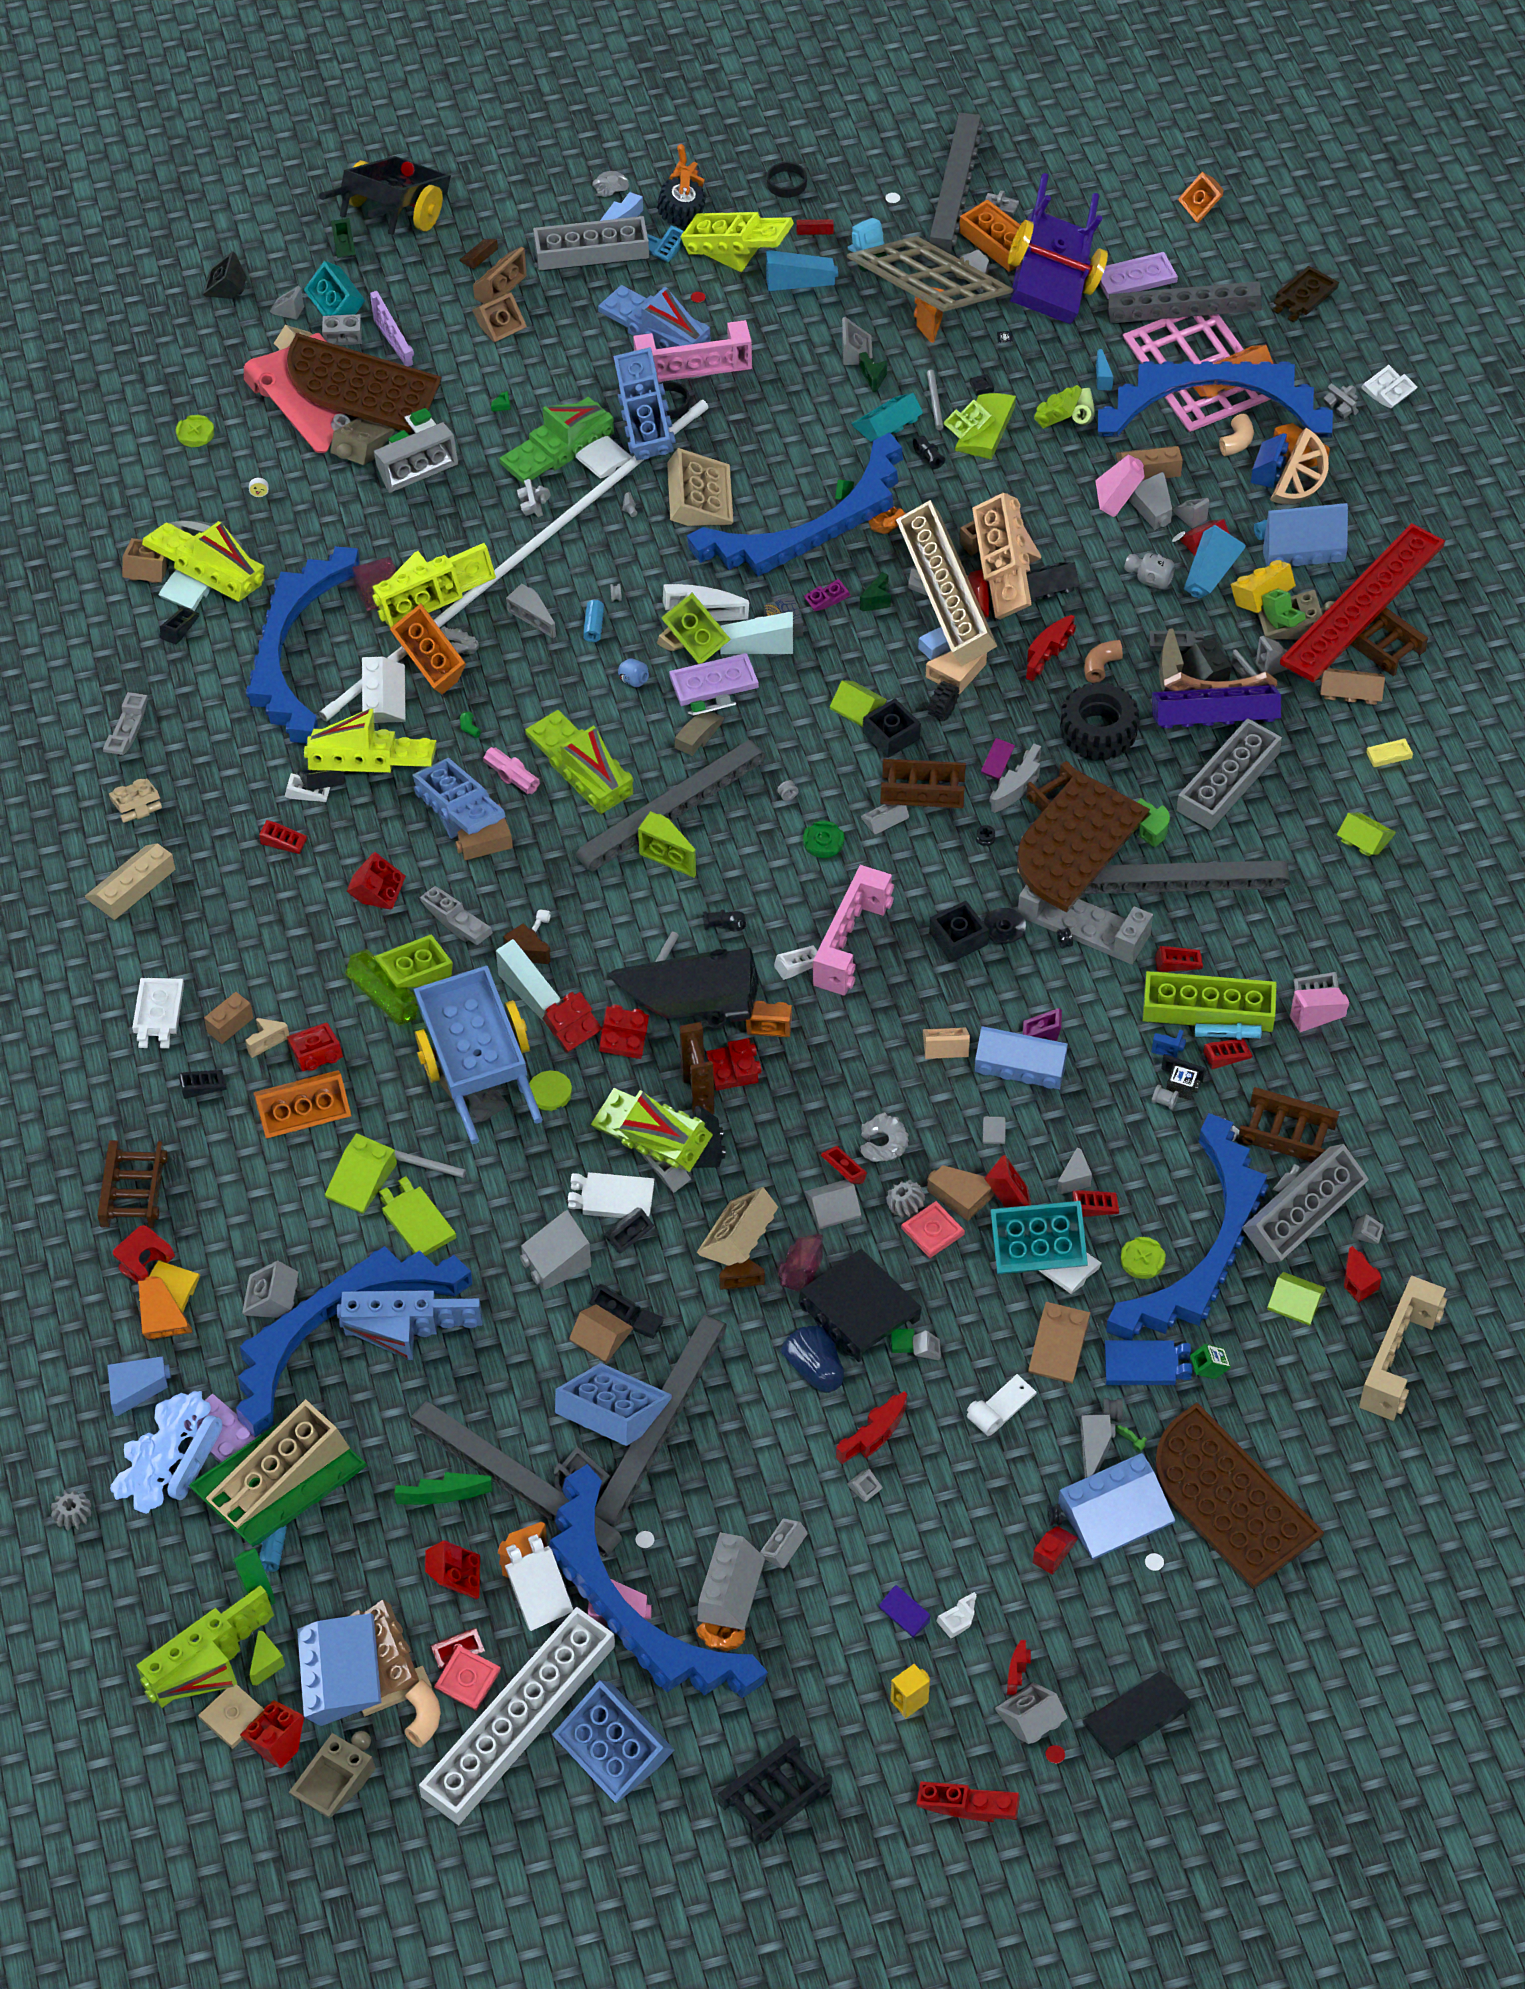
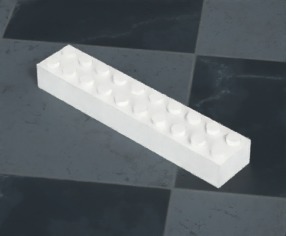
M576 1607L419 1784L421 1798L457 1825H460L615 1647L614 1633Z

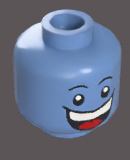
M633 658L622 662L618 669L620 680L632 687L642 686L649 677L647 665Z

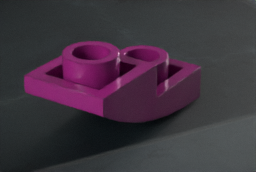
M837 579L824 589L818 586L806 594L804 598L814 611H818L835 605L851 595L843 583Z
M996 738L982 767L981 774L1000 781L1015 745Z

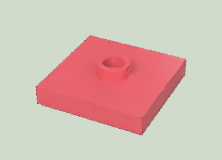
M937 1201L901 1224V1229L929 1258L965 1235V1230Z
M458 1645L434 1688L477 1711L501 1668Z

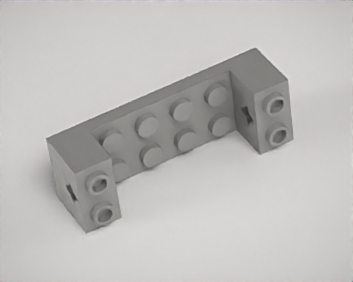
M1027 885L1019 895L1018 912L1024 919L1056 933L1057 930L1064 931L1065 928H1069L1073 940L1132 965L1151 935L1153 914L1135 906L1125 919L1080 899L1066 913L1041 899Z

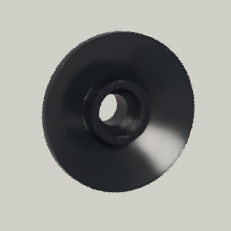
M998 908L989 912L984 919V924L989 929L988 937L998 943L1015 942L1024 935L1026 930L1024 917L1014 909Z

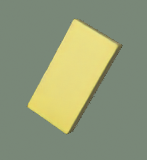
M1406 739L1368 747L1366 750L1373 767L1411 759L1413 756Z

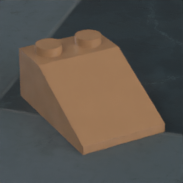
M1046 1302L1028 1373L1073 1384L1089 1327L1090 1312Z

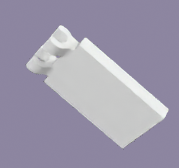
M140 979L132 1027L133 1033H138L137 1041H139V1048H148V1036H159V1041H161L160 1048H169L170 1034H177L184 990L183 979Z
M589 1172L588 1177L585 1178L580 1174H572L571 1189L582 1190V1195L570 1192L568 1208L583 1209V1215L624 1218L638 1207L642 1208L650 1219L654 1178Z
M537 1534L528 1538L533 1551L531 1554L522 1557L519 1548H516L515 1544L506 1548L511 1563L505 1565L527 1628L530 1631L573 1611L553 1552L549 1546L544 1548L542 1540L538 1538Z

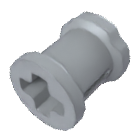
M1157 1085L1151 1103H1159L1173 1110L1179 1092H1172L1163 1089L1161 1085Z

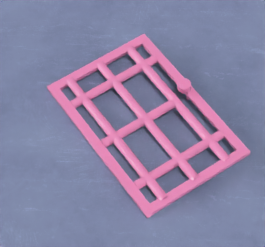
M1219 314L1209 315L1211 319L1206 321L1202 316H1193L1198 324L1181 331L1177 329L1174 323L1188 317L1160 319L1123 334L1124 340L1141 364L1149 361L1145 355L1149 351H1151L1159 364L1165 362L1166 359L1158 348L1174 341L1178 342L1193 364H1201V362L1205 361L1215 363L1230 356L1210 328L1214 325L1217 326L1235 353L1244 350ZM1167 326L1171 335L1152 341L1147 334ZM1203 330L1219 354L1200 361L1184 337ZM1141 337L1146 345L1140 347L1135 338ZM1237 386L1227 391L1220 390L1218 391L1219 395L1209 399L1205 397L1198 401H1194L1187 389L1178 391L1188 404L1181 407L1172 393L1165 396V399L1188 432L1271 400L1263 394L1258 395L1255 391ZM1246 390L1251 399L1232 406L1226 398ZM1216 401H1219L1224 407L1223 410L1206 417L1200 409ZM1192 411L1198 420L1192 422L1186 413Z

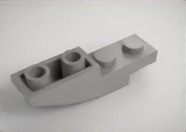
M1033 744L1030 751L1026 750L1021 765H1017L1015 772L1008 770L1006 776L1000 778L997 791H993L990 796L991 812L996 813L1012 805L1027 793V784L1029 782L1035 784L1040 773V763L1038 762L1041 755V746Z
M434 886L419 897L425 907L446 928L464 942L470 940L478 945L493 934L490 926L464 910L461 902L438 887Z

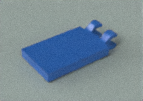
M1105 1340L1106 1385H1175L1176 1379L1191 1380L1192 1364H1178V1359L1190 1360L1191 1344L1183 1343L1174 1346V1341Z

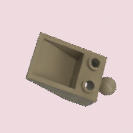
M357 418L333 432L330 453L338 455L342 459H348L365 465L374 460V450L384 447L388 438L395 432V428Z
M1315 590L1291 596L1292 608L1304 612L1306 620L1298 623L1295 627L1285 626L1281 629H1276L1269 622L1262 605L1261 611L1258 614L1264 635L1270 639L1299 640L1335 602L1328 601L1320 608Z
M358 1731L352 1736V1744L332 1733L289 1791V1794L330 1819L364 1786L376 1769L372 1756L363 1752L371 1744L370 1735L365 1731Z

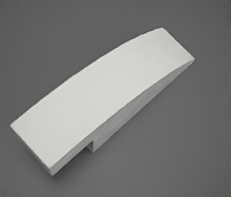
M664 584L663 586L665 610L672 609L693 592L716 621L748 619L749 601L737 595L695 585Z

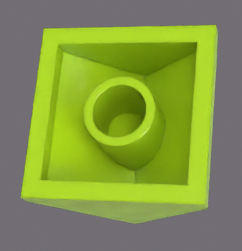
M842 680L831 702L830 709L863 727V717L886 703V699L854 681Z
M1283 1272L1277 1278L1267 1310L1310 1326L1326 1288Z

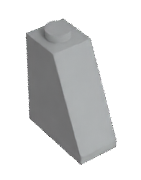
M1161 472L1141 481L1128 499L1154 530L1171 523L1172 505L1164 473Z

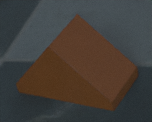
M750 1259L740 1264L737 1262L730 1266L727 1265L719 1274L720 1290L765 1285L764 1269Z

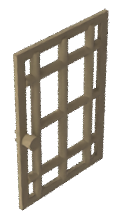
M918 236L847 254V258L942 312L1013 293V288L969 265V260L964 262V257L958 259ZM904 246L910 249L903 252L895 250ZM885 252L889 255L878 258L873 254ZM921 255L940 265V267L929 269L910 257ZM899 260L919 272L909 275L889 263ZM952 272L955 274V277L965 279L971 284L960 286L940 274ZM930 277L948 287L949 290L939 292L919 280ZM983 289L986 292L976 295L971 291ZM962 295L966 298L955 301L950 297Z

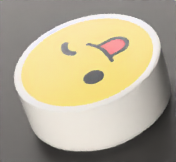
M254 478L250 481L249 492L251 495L263 497L268 493L269 485L265 479Z

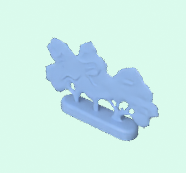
M193 1391L189 1395L180 1393L171 1399L158 1403L155 1406L154 1417L160 1429L155 1435L146 1433L138 1441L133 1440L124 1444V1456L132 1462V1467L120 1472L111 1484L110 1489L114 1493L115 1499L118 1500L134 1495V1509L147 1514L150 1509L162 1505L164 1500L162 1489L167 1483H169L168 1494L171 1498L182 1500L186 1497L190 1490L188 1485L195 1481L222 1430L221 1418L213 1415L207 1416L199 1429H197V1421L208 1415L211 1410L210 1403L202 1399V1391ZM193 1415L197 1416L196 1420L192 1419ZM186 1420H189L192 1425L190 1426V1429H192V1431H189L185 1428L184 1422ZM183 1432L187 1433L186 1436L181 1437ZM190 1436L194 1437L186 1453H180L178 1447L181 1441ZM182 1459L174 1475H172L169 1468L177 1460ZM164 1478V1481L158 1482L157 1479Z

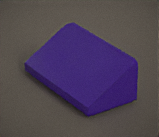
M897 1585L890 1590L879 1605L883 1612L913 1638L930 1623V1614Z

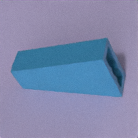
M766 250L768 291L835 285V277H838V267L834 266L833 258Z
M1216 525L1205 530L1184 590L1198 599L1210 594L1245 549L1246 545Z

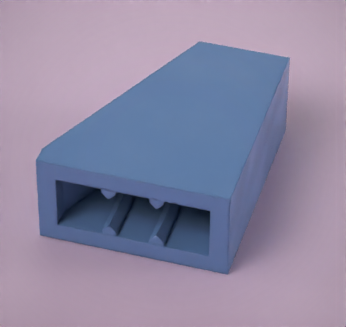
M163 1356L108 1365L110 1398L114 1416L121 1415L168 1388L167 1379L171 1378L169 1364L165 1365Z

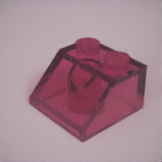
M390 556L352 567L355 585L367 611L379 608L372 597L375 594L372 586L390 579L397 571Z
M814 1234L800 1237L794 1246L791 1245L789 1247L788 1259L786 1263L781 1264L778 1271L780 1286L800 1292L802 1288L812 1282L823 1259V1235Z

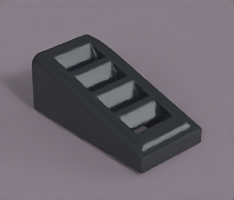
M182 607L160 626V638L173 644L179 643L198 619L199 613Z
M223 1070L178 1073L184 1099L227 1090ZM218 1078L219 1084H214L213 1079ZM205 1080H209L210 1084H205Z

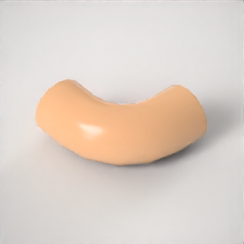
M1239 414L1231 421V426L1235 433L1220 438L1219 444L1223 456L1241 452L1251 444L1254 430L1248 415Z
M423 1679L405 1695L415 1707L417 1714L415 1720L405 1729V1734L410 1742L419 1748L423 1747L431 1739L438 1728L441 1715L438 1698Z

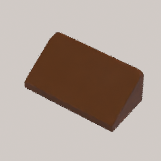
M483 239L460 258V262L475 269L498 250L497 240Z

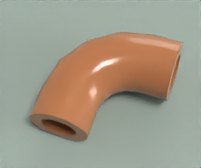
M1121 640L1104 642L1090 650L1084 664L1085 677L1088 682L1102 681L1106 675L1104 665L1107 662L1123 659Z

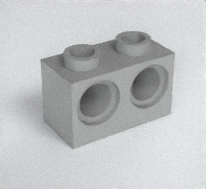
M360 314L323 316V338L328 343L335 345L362 344Z

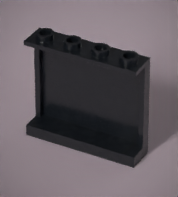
M862 1248L802 1288L798 1302L802 1310L808 1312L814 1318L817 1325L829 1332L830 1337L843 1346L846 1353L850 1357H854L858 1362L861 1361L864 1351L907 1321H910L912 1324L918 1322L922 1307Z

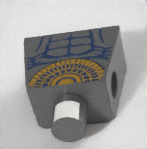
M794 595L764 605V616L762 617L793 612V637L803 636V621Z

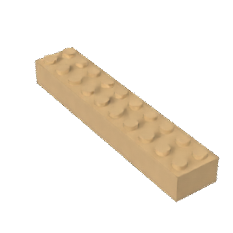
M931 500L896 519L950 649L961 666L996 648L997 644L942 517Z

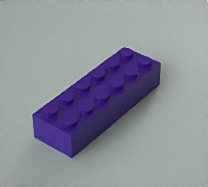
M1274 685L1152 692V716L1158 726L1162 728H1172L1173 725L1179 724L1183 727H1191L1195 723H1202L1205 726L1214 725V722L1234 724L1235 721L1244 722L1247 718L1253 722L1259 719H1263L1265 722L1275 721V718H1281V694Z

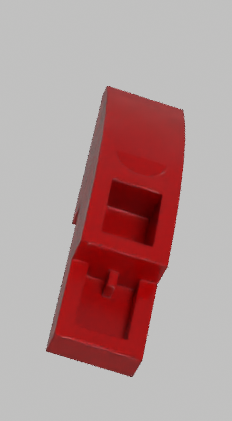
M1069 615L1053 623L1033 641L1028 648L1026 679L1034 681L1037 675H1041L1045 661H1049L1052 655L1058 656L1061 650H1065L1069 636H1073L1076 630L1074 615Z
M903 1391L899 1395H893L886 1404L880 1408L875 1407L868 1415L867 1426H862L855 1435L839 1442L836 1447V1458L841 1464L860 1452L865 1458H868L890 1438L904 1415L907 1406V1393Z
M920 1782L916 1805L936 1813L976 1821L994 1822L995 1818L1017 1820L1020 1795L1016 1792L970 1789L969 1785Z

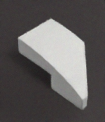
M975 1592L959 1600L956 1607L938 1616L936 1622L950 1638L957 1636L970 1627L974 1616Z

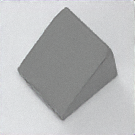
M983 1117V1144H1005V1117Z
M1366 1214L1356 1220L1352 1237L1365 1242L1379 1244L1384 1225Z
M927 1330L913 1336L915 1356L934 1360L941 1359L940 1339Z
M870 1469L861 1471L847 1483L849 1488L864 1502L868 1501L883 1488Z

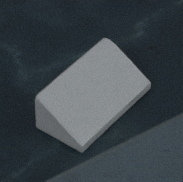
M1236 649L1233 650L1231 664L1242 678L1245 679L1258 675Z
M884 804L862 815L861 818L874 834H878L908 819L909 814L906 805Z
M783 1518L760 1553L765 1557V1560L780 1568H785L806 1537L807 1531L801 1522Z

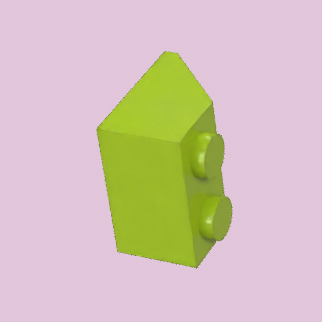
M1361 812L1347 814L1337 835L1342 838L1341 841L1349 846L1354 844L1360 848L1359 851L1370 856L1371 854L1378 855L1396 832Z

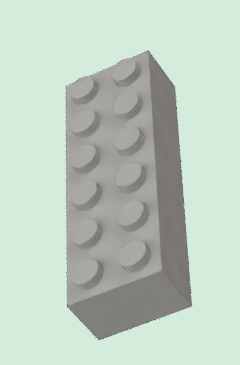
M644 216L533 228L539 270L649 258V242Z
M1247 718L1178 795L1176 811L1212 830L1280 753L1282 737Z
M1344 1144L1331 1146L1251 1218L1242 1229L1267 1263L1282 1261L1369 1179Z

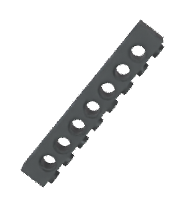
M1260 281L1109 294L1110 323L1262 310Z

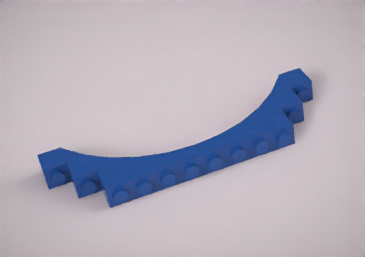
M1146 361L1143 364H1139L1138 387H1135L1133 384H1124L1123 387H1118V409H1114L1111 406L1098 409V436L1118 437L1134 417L1152 403L1171 393L1195 386H1237L1261 393L1281 404L1297 417L1305 428L1316 434L1318 438H1332L1333 410H1329L1327 407H1319L1317 410H1313L1314 387H1310L1307 384L1294 387L1295 364L1284 361L1279 364H1271V362L1264 361L1260 362V364H1252L1251 362L1244 361L1240 362V364H1232V362L1224 361L1221 364H1213L1212 362L1205 361L1201 362V364H1193V362L1185 361L1182 364H1174V362L1165 361L1162 364H1155L1152 361Z
M890 432L873 440L870 461L861 480L852 492L835 508L815 520L775 533L754 535L726 533L702 527L687 535L688 547L700 563L718 555L728 570L747 562L757 577L768 573L779 565L803 555L822 543L836 538L840 534L894 507L892 493L888 488L898 484L897 470L893 465L903 460L902 447Z
M335 546L333 554L329 556V561L308 559L306 567L302 568V574L280 572L279 579L275 580V594L271 595V609L267 610V624L263 625V639L259 640V654L255 655V669L251 670V684L247 686L246 697L250 700V706L266 708V715L269 716L270 724L286 725V733H289L290 742L307 743L308 736H311L313 729H318L316 715L295 697L286 684L280 666L282 646L294 621L314 599L330 588L357 576L360 564L358 548Z
M1208 1113L1199 1136V1143L1214 1164L1223 1190L1225 1204L1224 1221L1217 1240L1207 1256L1188 1275L1170 1287L1146 1297L1117 1302L1107 1320V1333L1125 1340H1133L1135 1334H1140L1143 1326L1166 1334L1169 1327L1173 1328L1177 1318L1200 1326L1203 1319H1208L1211 1311L1209 1305L1211 1301L1215 1302L1220 1292L1218 1286L1220 1283L1224 1284L1228 1275L1226 1269L1228 1266L1232 1267L1236 1258L1234 1252L1236 1248L1240 1249L1245 1237L1242 1236L1244 1233L1242 1227L1250 1220L1252 1214H1257L1261 1204L1259 1199L1260 1197H1265L1269 1187L1266 1184V1174L1249 1168L1252 1158H1249L1250 1148L1232 1142L1235 1132L1232 1131L1233 1122Z
M385 1246L378 1251H374L367 1259L355 1264L344 1275L338 1276L331 1284L319 1289L315 1295L300 1302L289 1313L283 1314L276 1322L264 1327L260 1333L244 1341L240 1346L242 1360L250 1368L245 1369L238 1376L240 1390L248 1399H244L236 1407L238 1420L254 1437H257L274 1425V1397L280 1376L288 1360L307 1335L325 1320L337 1314V1305L341 1304L342 1292L434 1291V1294L455 1297L472 1285L471 1271L455 1255L441 1261L436 1267L420 1250L406 1257L403 1262H400Z
M588 1464L567 1476L562 1490L569 1502L558 1508L555 1518L556 1525L562 1533L550 1540L549 1547L553 1552L556 1563L563 1570L564 1576L576 1585L578 1592L583 1598L588 1599L596 1614L605 1619L609 1629L622 1639L625 1648L633 1652L641 1667L647 1669L653 1676L654 1682L666 1692H669L690 1678L693 1687L700 1690L705 1696L727 1681L730 1689L741 1698H744L763 1685L768 1672L753 1654L721 1653L692 1646L658 1629L645 1620L624 1600L607 1574L599 1555L595 1536V1506L602 1480Z

